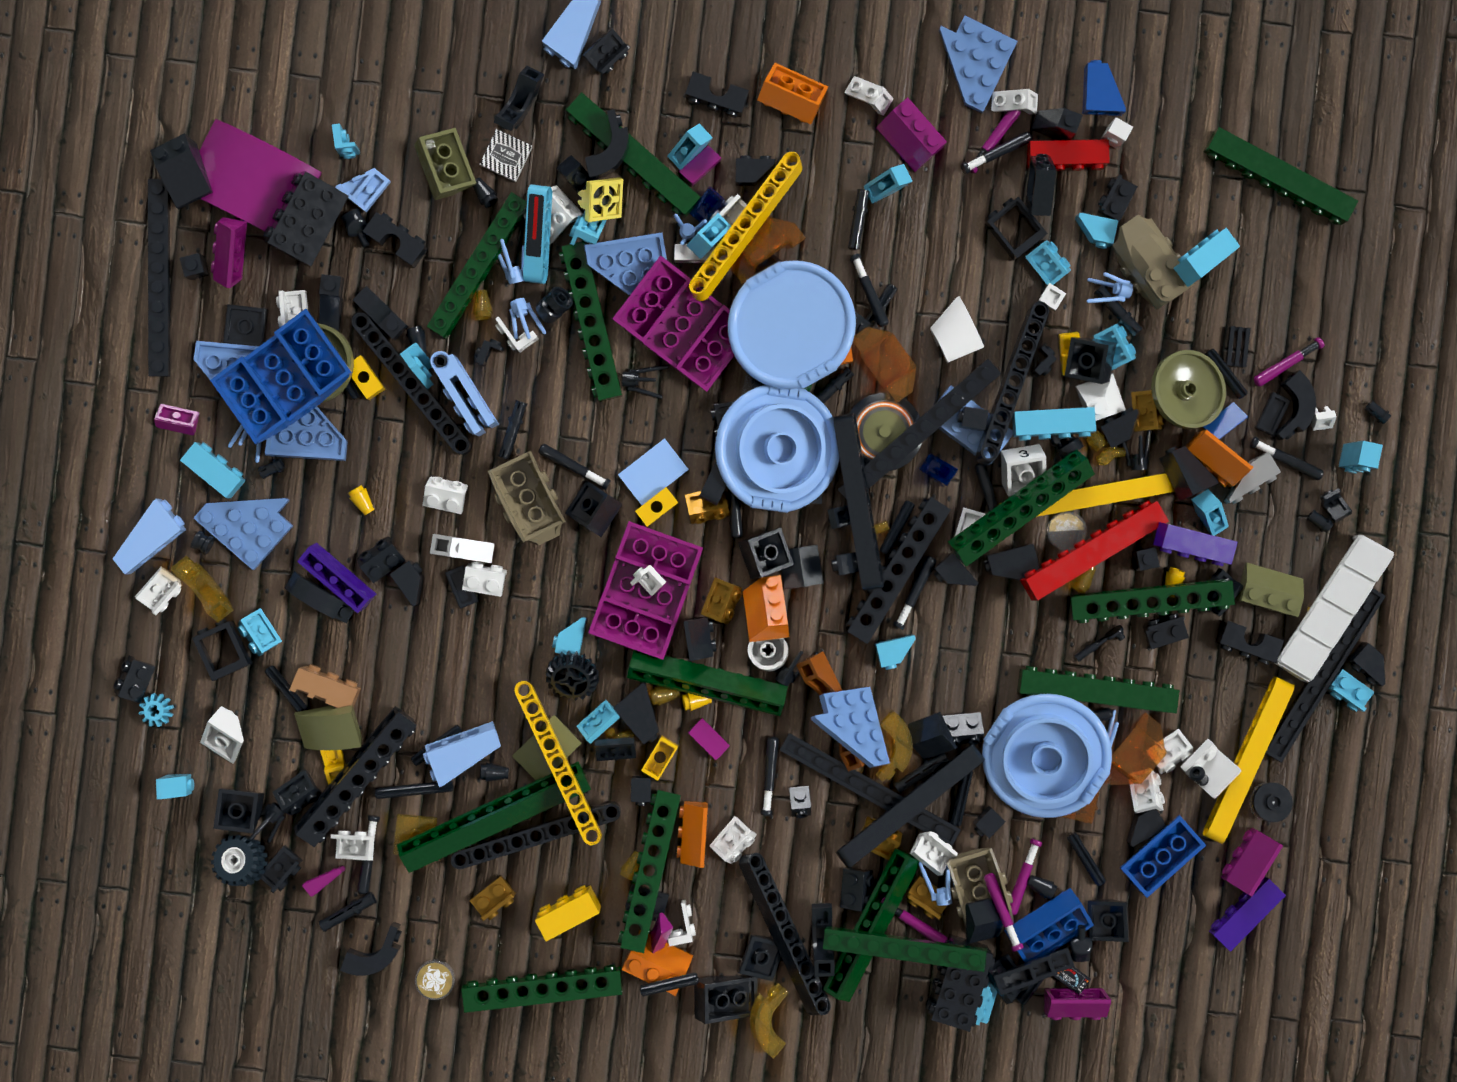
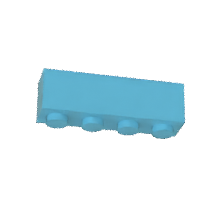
M1227 228L1220 232L1217 229L1178 259L1180 263L1174 267V270L1186 286L1189 287L1237 250L1240 245Z
M1095 407L1016 411L1012 415L1013 438L1019 437V441L1031 440V437L1039 436V440L1051 439V435H1059V438H1071V434H1078L1079 437H1090L1091 433L1096 431Z

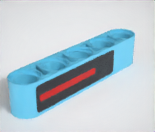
M531 184L528 188L523 279L525 282L545 284L548 277L552 212V188L548 186Z

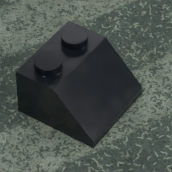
M1071 337L1064 376L1098 384L1110 382L1117 343L1100 339Z
M586 480L565 514L602 537L623 504Z
M781 527L738 542L750 579L762 578L794 565Z
M708 617L684 620L689 660L694 661L713 657V652H717L715 640H711L710 632H714L712 620L708 621Z
M219 789L213 829L254 833L262 813L264 793Z

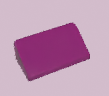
M707 146L679 173L693 187L721 161V157L710 146Z
M160 404L154 421L157 428L194 435L199 412Z
M703 718L688 731L715 760L730 746Z
M662 912L659 914L650 933L652 953L664 948L673 929V926Z

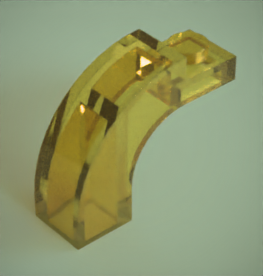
M185 556L171 567L172 572L197 595L205 612L214 620L220 622L234 611L222 589L199 563H194L189 557Z
M893 710L880 722V726L891 735L894 743L893 754L889 759L890 764L883 765L876 773V776L881 781L891 779L895 774L894 769L896 767L903 772L912 755L913 743L910 730L904 720Z
M779 983L768 991L766 998L761 994L758 995L750 1015L751 1031L756 1042L773 1059L786 1044L774 1032L771 1023L773 1012L789 993Z

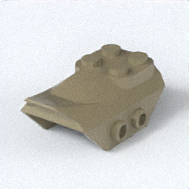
M1138 214L1119 227L1118 240L1112 245L1121 266L1120 270L1126 278L1129 277L1133 290L1137 294L1140 293L1154 308L1158 310L1196 283L1194 282L1187 287L1174 270V267L1180 263L1178 259L1181 256L1174 252L1171 241L1168 237L1163 236L1152 218L1146 219Z
M531 451L488 471L497 493L494 495L499 505H503L505 509L503 515L507 523H512L522 542L532 541L541 545L560 535L562 523L566 521L556 503L558 496L554 489L550 490L547 484L550 480L545 470L541 472Z
M992 848L974 849L958 854L957 857L950 858L947 861L954 886L950 888L953 899L958 900L959 906L956 907L959 918H963L965 927V904L991 898L984 881V876L989 873L995 874L1013 921L1010 903H1013L1010 891H1006L1005 884H1008L1004 872L1001 873Z

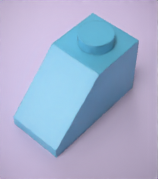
M699 123L684 134L667 157L681 170L703 151L713 137Z
M902 164L888 169L863 187L865 190L870 191L868 196L871 202L875 203L899 191L913 181L905 165Z
M717 213L686 246L702 259L727 233L731 225Z
M1085 213L1076 215V222L1089 242L1096 244L1095 247L1107 249V246L1110 247L1114 244L1118 220Z
M1209 489L1191 499L1195 512L1210 535L1215 536L1229 527L1222 503Z
M582 617L561 631L558 636H554L552 647L555 648V653L560 654L563 652L566 654L570 651L574 654L577 651L578 655H580L587 621L586 617Z
M912 634L874 643L880 667H885V670L896 668V664L902 662L914 643L915 635Z
M172 774L156 779L157 799L188 796L194 790V780L191 779V774Z

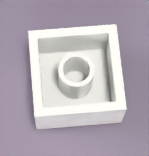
M1040 444L1001 450L1002 485L1008 496H1012L1046 471V455Z

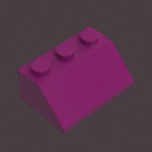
M908 97L893 109L876 127L879 133L914 172L939 152L947 142Z
M223 217L216 222L214 227L216 242L213 244L212 252L215 254V258L211 265V273H213L214 281L226 288H232L242 280L247 222Z
M1251 828L1244 834V841L1241 846L1234 850L1232 854L1233 859L1230 864H1226L1223 868L1221 878L1248 895L1253 896L1283 845L1260 831Z
M1044 988V1012L1052 1020H1061L1062 1017H1069L1072 1020H1080L1081 1017L1100 1020L1101 1017H1107L1111 999L1103 988H1085L1079 994L1070 988Z

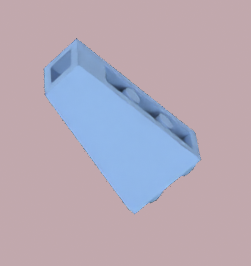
M572 0L542 40L545 47L544 51L552 57L554 54L559 57L560 63L565 67L569 68L571 66L573 69H576L601 0Z
M155 499L113 557V560L124 574H132L186 531L183 526L185 524L178 515L175 516L172 513V507L166 500Z
M492 721L425 745L426 753H423L426 764H431L432 770L429 771L433 782L437 781L438 786L441 787L495 751L501 744Z

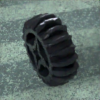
M570 651L566 654L561 652L559 656L555 655L548 663L546 682L549 683V688L553 689V694L559 693L560 698L565 696L567 701L570 698L576 701L579 697L583 700L586 696L590 697L592 692L596 690L599 682V670L596 669V663H592L591 658L586 659L585 653L580 656L577 651L574 654Z

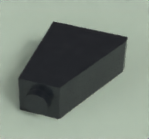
M1066 108L1039 110L1031 130L1056 140H1071L1077 132L1083 115Z
M1176 446L1165 451V456L1159 458L1180 501L1219 483L1185 446L1179 449Z
M1027 544L986 555V560L983 561L985 571L989 572L990 575L1018 580L1025 578L1024 574L1032 569H1035V571L1040 569L1034 544Z
M642 682L616 704L613 709L643 744L647 741L651 744L659 737L657 735L659 727L647 684Z

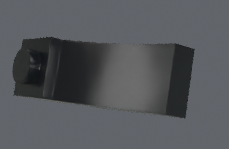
M321 274L319 324L330 326L340 332L344 278Z
M367 286L353 299L393 340L396 341L409 327Z

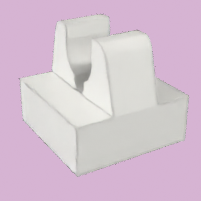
M1049 283L1038 301L1045 302L1050 309L1055 311L1066 293Z
M1327 406L1324 407L1323 412H1318L1316 408L1311 423L1313 431L1333 428L1337 417L1335 411H1331Z

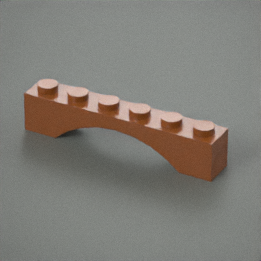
M823 651L796 664L804 682L819 695L843 691ZM840 744V756L848 771L865 765V763Z

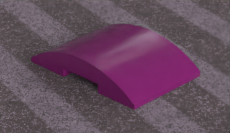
M215 119L199 150L213 193L200 200L262 231H265L267 226H272L275 221L272 217L277 208H282L284 202L281 200L286 191H291L293 187L291 181L296 173L306 171L317 178H320L322 174L319 170L288 153Z
M660 255L612 319L666 363L707 392L734 357L728 337L730 309L724 304L722 305L711 295L704 301L696 300L689 288V283L692 279ZM698 287L696 289V292H700L703 289Z
M629 521L588 633L663 660L703 547ZM651 565L666 581L653 596L639 582L633 586L630 584L635 578L633 574L641 567L645 569Z

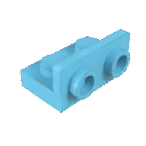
M332 124L334 145L340 157L352 159L356 157L355 155H359L360 150L355 142H350L346 129H343L340 124Z
M584 211L582 217H577L569 236L573 237L570 244L574 245L579 237L587 243L596 245L607 220L587 222L585 221Z
M1048 240L1044 241L1025 257L1047 285L1049 283L1054 285L1068 274L1071 269L1069 268L1070 263L1065 257L1061 258L1057 253V246Z
M1118 323L1094 335L1095 339L1117 343L1112 370L1136 358L1134 346L1131 343L1129 344L1126 339V330Z
M414 343L400 353L409 368L427 389L434 385L430 380L432 375L428 371L432 368L430 359L417 343Z
M261 608L238 622L239 627L237 629L241 636L246 637L249 641L248 646L253 654L256 653L258 656H261L264 652L282 642Z
M1343 669L1339 670L1328 688L1332 691L1331 695L1339 701L1341 699L1348 703L1346 706L1354 712H1365L1367 708L1364 706L1374 694L1373 690Z
M605 700L577 725V728L591 744L616 722L620 716L613 709V706Z
M989 982L987 988H983L981 994L983 996L982 1005L980 1008L977 1007L975 1014L977 1015L976 1025H980V1022L988 1023L997 991Z

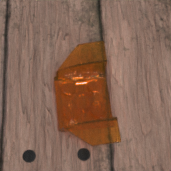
M769 215L731 266V270L740 282L744 284L747 279L757 274L755 267L785 245L789 244L791 248H794L805 240L806 237L795 223L775 219ZM750 224L744 226L743 229L748 228ZM733 240V244H736L739 240Z
M866 327L854 336L853 343L860 351V357L885 391L888 390L896 403L913 392L916 365L893 333Z
M1147 713L1135 724V728L1112 754L1110 775L1105 780L1108 784H1142L1167 754L1164 747L1161 724Z

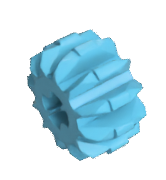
M153 693L150 697L144 698L145 703L139 705L144 709L139 712V715H145L142 721L146 722L149 720V726L156 724L157 727H160L162 722L168 723V717L174 715L169 711L174 706H168L171 699L167 698L164 700V694L157 696L156 693ZM156 706H157V710H159V713H157V714H156V710H154V707H156Z

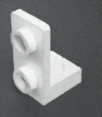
M856 76L853 77L845 90L848 96L870 104L878 114L883 116L893 101L892 96L884 87Z
M1030 89L995 91L992 93L991 110L993 112L1023 110L1028 114H1037L1038 94Z
M499 317L495 318L498 322L495 326L502 335L506 333L509 337L507 343L513 351L517 349L519 352H522L539 340L534 331L529 332L530 339H527L524 332L519 336L520 340L516 341Z
M681 900L686 931L683 932V929L672 931L668 938L669 946L693 942V936L696 935L694 924H690L689 916H692L690 904L686 905V900Z

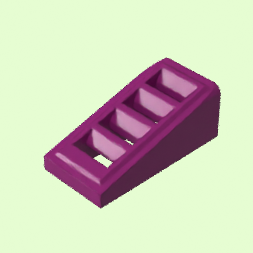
M339 866L302 884V887L313 897L344 872L346 868Z

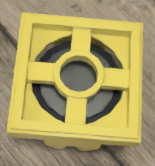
M618 177L587 181L582 190L578 192V195L581 197L578 203L581 208L585 209V221L593 222L621 218L623 179Z

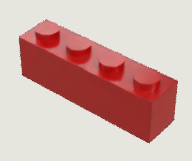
M1109 139L1030 141L1027 144V169L1030 166L1031 156H1036L1037 154L1051 156L1056 171H1063L1065 168L1081 171L1084 170V167H1092V170H1103L1110 163Z

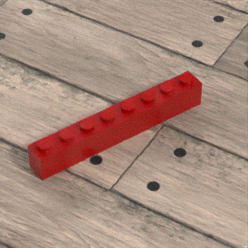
M1147 500L1139 505L1140 509L1137 511H1128L1122 515L1123 519L1120 521L1116 519L1108 523L1105 530L1101 531L1099 529L1090 534V539L1086 541L1082 539L1074 544L1075 548L1070 551L1065 549L1058 553V558L1055 560L1048 559L1041 563L1042 567L1036 571L1032 569L1024 574L1025 578L1020 581L1031 601H1038L1156 530L1159 522H1169L1158 501L1150 502Z

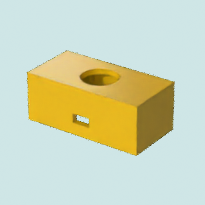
M360 355L354 359L352 379L366 399L371 400L384 391L385 387L363 356ZM362 371L369 374V380L366 383H361L358 380V375Z
M665 487L635 512L648 527L677 505L678 501ZM654 501L662 503L663 508L658 513L651 510V504Z
M661 736L641 771L658 781L679 745ZM659 751L666 755V759L662 763H658L654 759V755Z

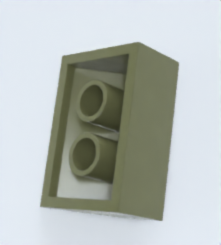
M456 128L418 138L414 147L434 200L453 196L476 185Z
M1246 562L1240 581L1244 587L1235 600L1288 616L1299 617L1304 600L1303 579Z

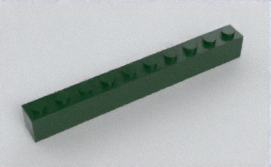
M579 761L571 764L570 766L583 794L591 790ZM553 774L547 775L397 844L399 858L407 871L411 873L543 811H547L556 805L564 803L565 800ZM569 775L564 776L561 781L562 785L565 787L570 786L572 778ZM578 794L571 795L570 799L578 796Z

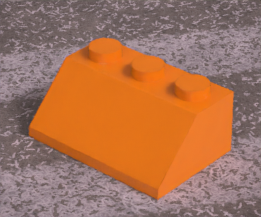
M774 63L763 83L757 101L762 102L765 106L780 110L783 114L791 115L801 122L812 124L828 86Z
M1208 430L1197 432L1185 446L1217 478L1218 484L1223 487L1235 486L1253 469L1252 465Z
M781 575L762 577L743 591L749 642L789 637Z
M684 801V806H680L679 818H683V826L678 828V838H682L681 846L677 845V858H681L680 863L704 868L707 802Z
M648 934L644 953L630 950L622 970L648 983L686 975L693 955L675 946H669L667 942L664 948L652 953L651 935ZM679 988L666 992L676 996Z

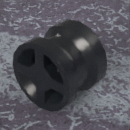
M200 530L193 538L190 547L192 549H199L202 554L206 555L211 550L215 538L206 536Z

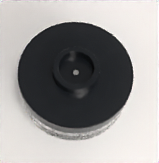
M1265 782L1257 785L1252 790L1249 797V806L1254 816L1265 822H1280L1290 814L1293 800L1285 786L1279 783Z

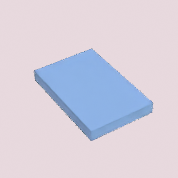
M664 438L618 475L639 503L643 505L689 469Z

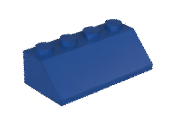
M1179 815L1120 868L1140 893L1148 898L1201 851L1206 844Z
M1071 888L1060 893L1057 897L1013 924L1018 940L1024 946V948L1017 950L1024 963L1051 953L1069 942L1070 939L1077 937L1078 925L1086 926V930L1094 926L1082 903Z

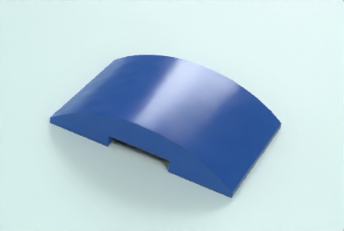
M304 309L276 330L273 337L249 355L240 357L210 380L255 444L274 436L305 416L336 391L352 374L350 368L307 309Z

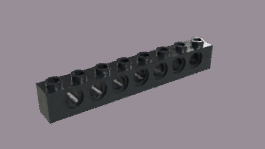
M929 497L927 500L923 499L918 507L921 510L918 516L914 515L908 523V526H910L908 532L902 533L897 541L900 545L896 550L892 549L887 559L890 561L886 567L882 566L884 581L888 580L891 583V589L887 592H884L881 588L867 590V598L865 600L861 599L856 607L858 610L855 617L851 616L845 625L848 627L847 632L867 644L951 511L950 508L932 497ZM927 513L933 517L930 525L923 522V516ZM916 530L922 533V539L918 542L912 537L913 532ZM905 547H909L912 550V555L909 558H905L902 555V550ZM894 564H899L902 568L899 575L892 573L891 569ZM874 597H878L881 600V605L878 608L871 606V600ZM864 614H868L871 618L868 625H862L860 622V618Z
M395 706L294 826L295 834L313 847L323 842L331 827L334 828L338 824L341 815L349 811L352 802L363 794L367 784L375 780L377 772L389 763L393 753L401 749L403 741L415 732L417 725L414 719ZM399 729L397 734H390L392 730ZM380 745H387L384 749L378 750ZM374 760L372 764L365 765L366 761ZM355 775H361L358 780H352ZM348 790L347 794L339 795L341 791ZM331 805L336 806L333 810H327ZM317 821H323V823L318 826L314 825V823Z

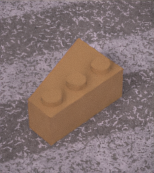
M313 664L298 668L289 689L290 691L296 692L298 690L308 694L307 697L313 699L315 697L337 708L351 705L354 707L361 688L357 687L358 683L346 679L345 682L338 679L339 675L332 672L327 674L321 672V668Z

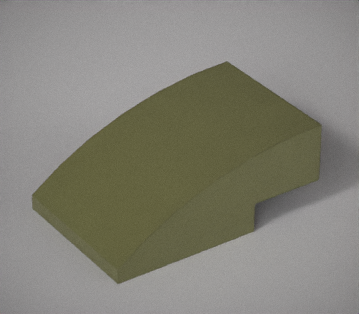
M331 705L295 712L294 714L304 748L344 750L358 748L362 745V736L353 705L335 708Z
M553 715L549 721L567 758L582 742ZM546 723L538 730V732L545 731ZM535 735L512 755L535 780H539L552 773ZM548 739L545 742L547 750H552L555 747L554 740ZM561 757L555 758L553 766L557 768L563 762V759Z

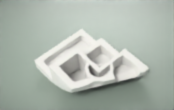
M960 296L956 297L930 328L937 347L940 346L947 363L984 348Z

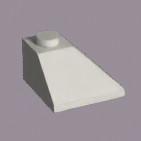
M1113 373L1110 376V382L1104 384L1086 382L1075 386L1082 407H1095L1096 421L1126 410Z
M221 706L207 722L200 741L201 744L232 764L236 761L244 741L238 716Z

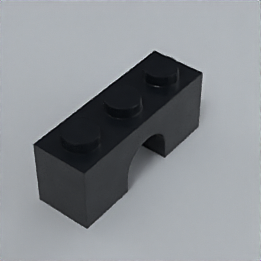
M694 71L692 72L685 93L689 103L707 105L709 110L716 112L721 110L726 112L727 116L733 118L737 116L742 117L749 96V90L730 84L729 90L725 95L715 96L710 91L712 78Z
M376 212L363 232L382 246L388 238L398 237L401 244L396 255L415 268L428 250L424 245L425 241L417 235L413 238L408 234L409 230L403 225L399 224L396 226L393 224V219L384 212L382 215Z
M1226 620L1222 621L1215 641L1221 644L1220 648L1231 652L1232 649H1236L1239 651V655L1247 658L1253 655L1258 657V662L1269 665V662H1277L1284 640L1260 633L1258 640L1254 644L1249 645L1244 638L1247 627Z

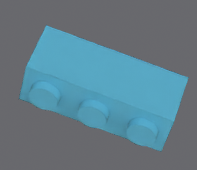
M1367 441L1343 444L1339 467L1345 468V472L1353 474L1378 469L1383 445Z
M194 442L180 461L225 498H232L246 481L241 477L243 473L235 467L230 468L227 465L228 461L219 454L217 456L211 452L212 448L206 443Z

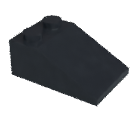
M185 133L150 150L155 167L177 209L213 193L197 143Z
M710 976L698 978V984L694 985L695 1019L704 1024L758 1015V978Z

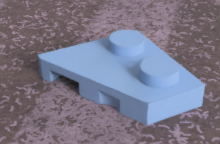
M373 168L344 184H338L335 188L349 195L348 198L367 213L391 181Z

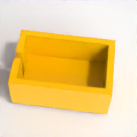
M583 885L574 890L575 893L568 897L566 894L558 898L554 905L547 904L539 909L540 911L537 913L535 922L545 941L600 913L601 904L591 885L588 887Z

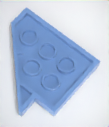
M964 16L956 33L943 26L940 27L939 32L964 104L983 113L1017 41Z
M663 233L599 242L596 245H584L587 265L629 296L660 255L667 260Z
M196 341L193 360L211 380L240 357H246L259 346Z
M315 407L292 425L266 439L265 455L346 461L348 442L321 410Z
M288 498L206 503L194 517L198 523L252 570H255L293 527L279 513L290 501Z
M870 687L826 693L819 696L824 714L811 717L815 724L868 767L872 768L890 764Z

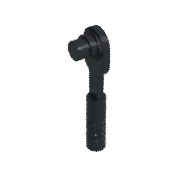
M1121 625L1115 626L1097 642L1091 643L1074 655V657L1080 662L1107 640L1115 637L1118 641H1122L1125 638L1123 627Z

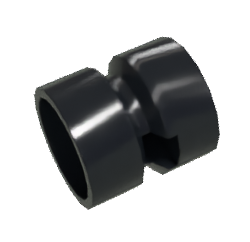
M554 287L537 303V314L545 322L554 323L571 308L573 300L565 289Z
M1071 434V438L1063 444L1060 442L1063 438H1059V435H1051V439H1049L1053 446L1058 447L1057 453L1061 459H1064L1076 449L1080 450L1084 447L1079 437H1074V434Z

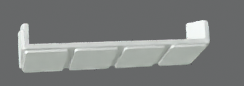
M1354 535L1352 538L1354 542L1279 654L1275 664L1301 681H1312L1331 650L1345 632L1352 618L1366 600L1373 586L1394 556L1393 551L1364 535Z

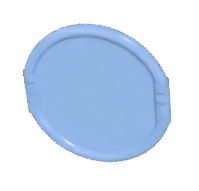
M794 260L779 261L747 279L736 294L728 317L729 342L738 363L757 381L779 389H804L836 371L850 351L856 328L854 305L842 282L834 274L819 265Z
M762 385L746 392L724 414L715 442L717 466L729 490L739 500L749 505L750 508L784 513L800 509L817 499L831 483L840 459L833 416L824 403L803 388L779 389Z
M1037 694L1015 701L1006 708H1003L983 739L982 756L985 760L982 763L989 785L1004 803L1026 815L1054 818L1076 812L1091 803L1110 775L1112 749L1104 725L1088 707L1066 696Z

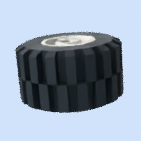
M228 836V839L224 838L221 840L222 844L216 845L217 851L212 853V856H214V860H211V864L214 865L212 871L217 873L215 877L218 880H222L221 882L231 886L252 885L254 880L258 881L261 878L259 874H264L266 871L263 869L268 863L265 861V858L268 857L267 853H263L265 847L260 845L261 842L259 840H250L248 836Z

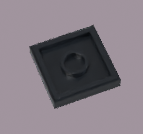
M227 304L223 343L261 346L265 343L268 309Z

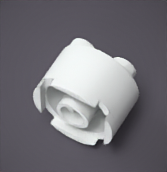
M784 638L749 642V658L761 670H777L784 665L788 658L789 649ZM767 646L774 650L770 653V656L763 652V649H767Z

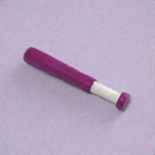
M1033 838L1030 840L1031 847L1025 862H1023L1011 894L1013 903H1010L1013 915L1018 913L1033 868V860L1035 859L1038 847L1042 845L1041 841Z
M989 873L984 876V881L1002 924L1006 928L1011 940V949L1013 952L1020 950L1024 946L1019 942L1013 928L1014 923L994 873Z

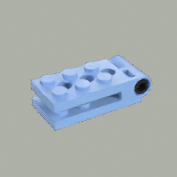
M443 351L435 352L431 356V366L445 387L443 389L444 394L456 404L453 406L459 417H464L466 420L464 425L468 432L479 437L486 433L456 386L455 382L460 380L469 397L467 400L472 408L478 409L480 412L477 416L482 424L491 428L499 425L459 359L455 355H448Z

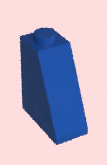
M1101 60L1090 61L1084 67L1082 114L1122 116L1126 112V107L1108 63H1102Z

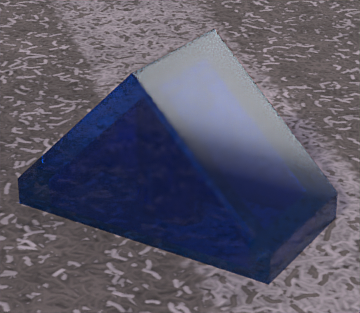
M710 186L690 214L700 223L704 219L708 223L712 215L724 206L725 199Z
M931 453L919 468V470L943 487L949 484L958 471L957 468Z

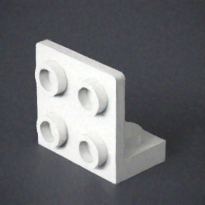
M557 185L551 187L550 244L556 240L570 223L576 221L578 216L583 215Z
M1209 739L1181 766L1188 776L1193 767H1202L1209 778V782L1207 785L1200 787L1214 799L1241 773V769L1220 752Z

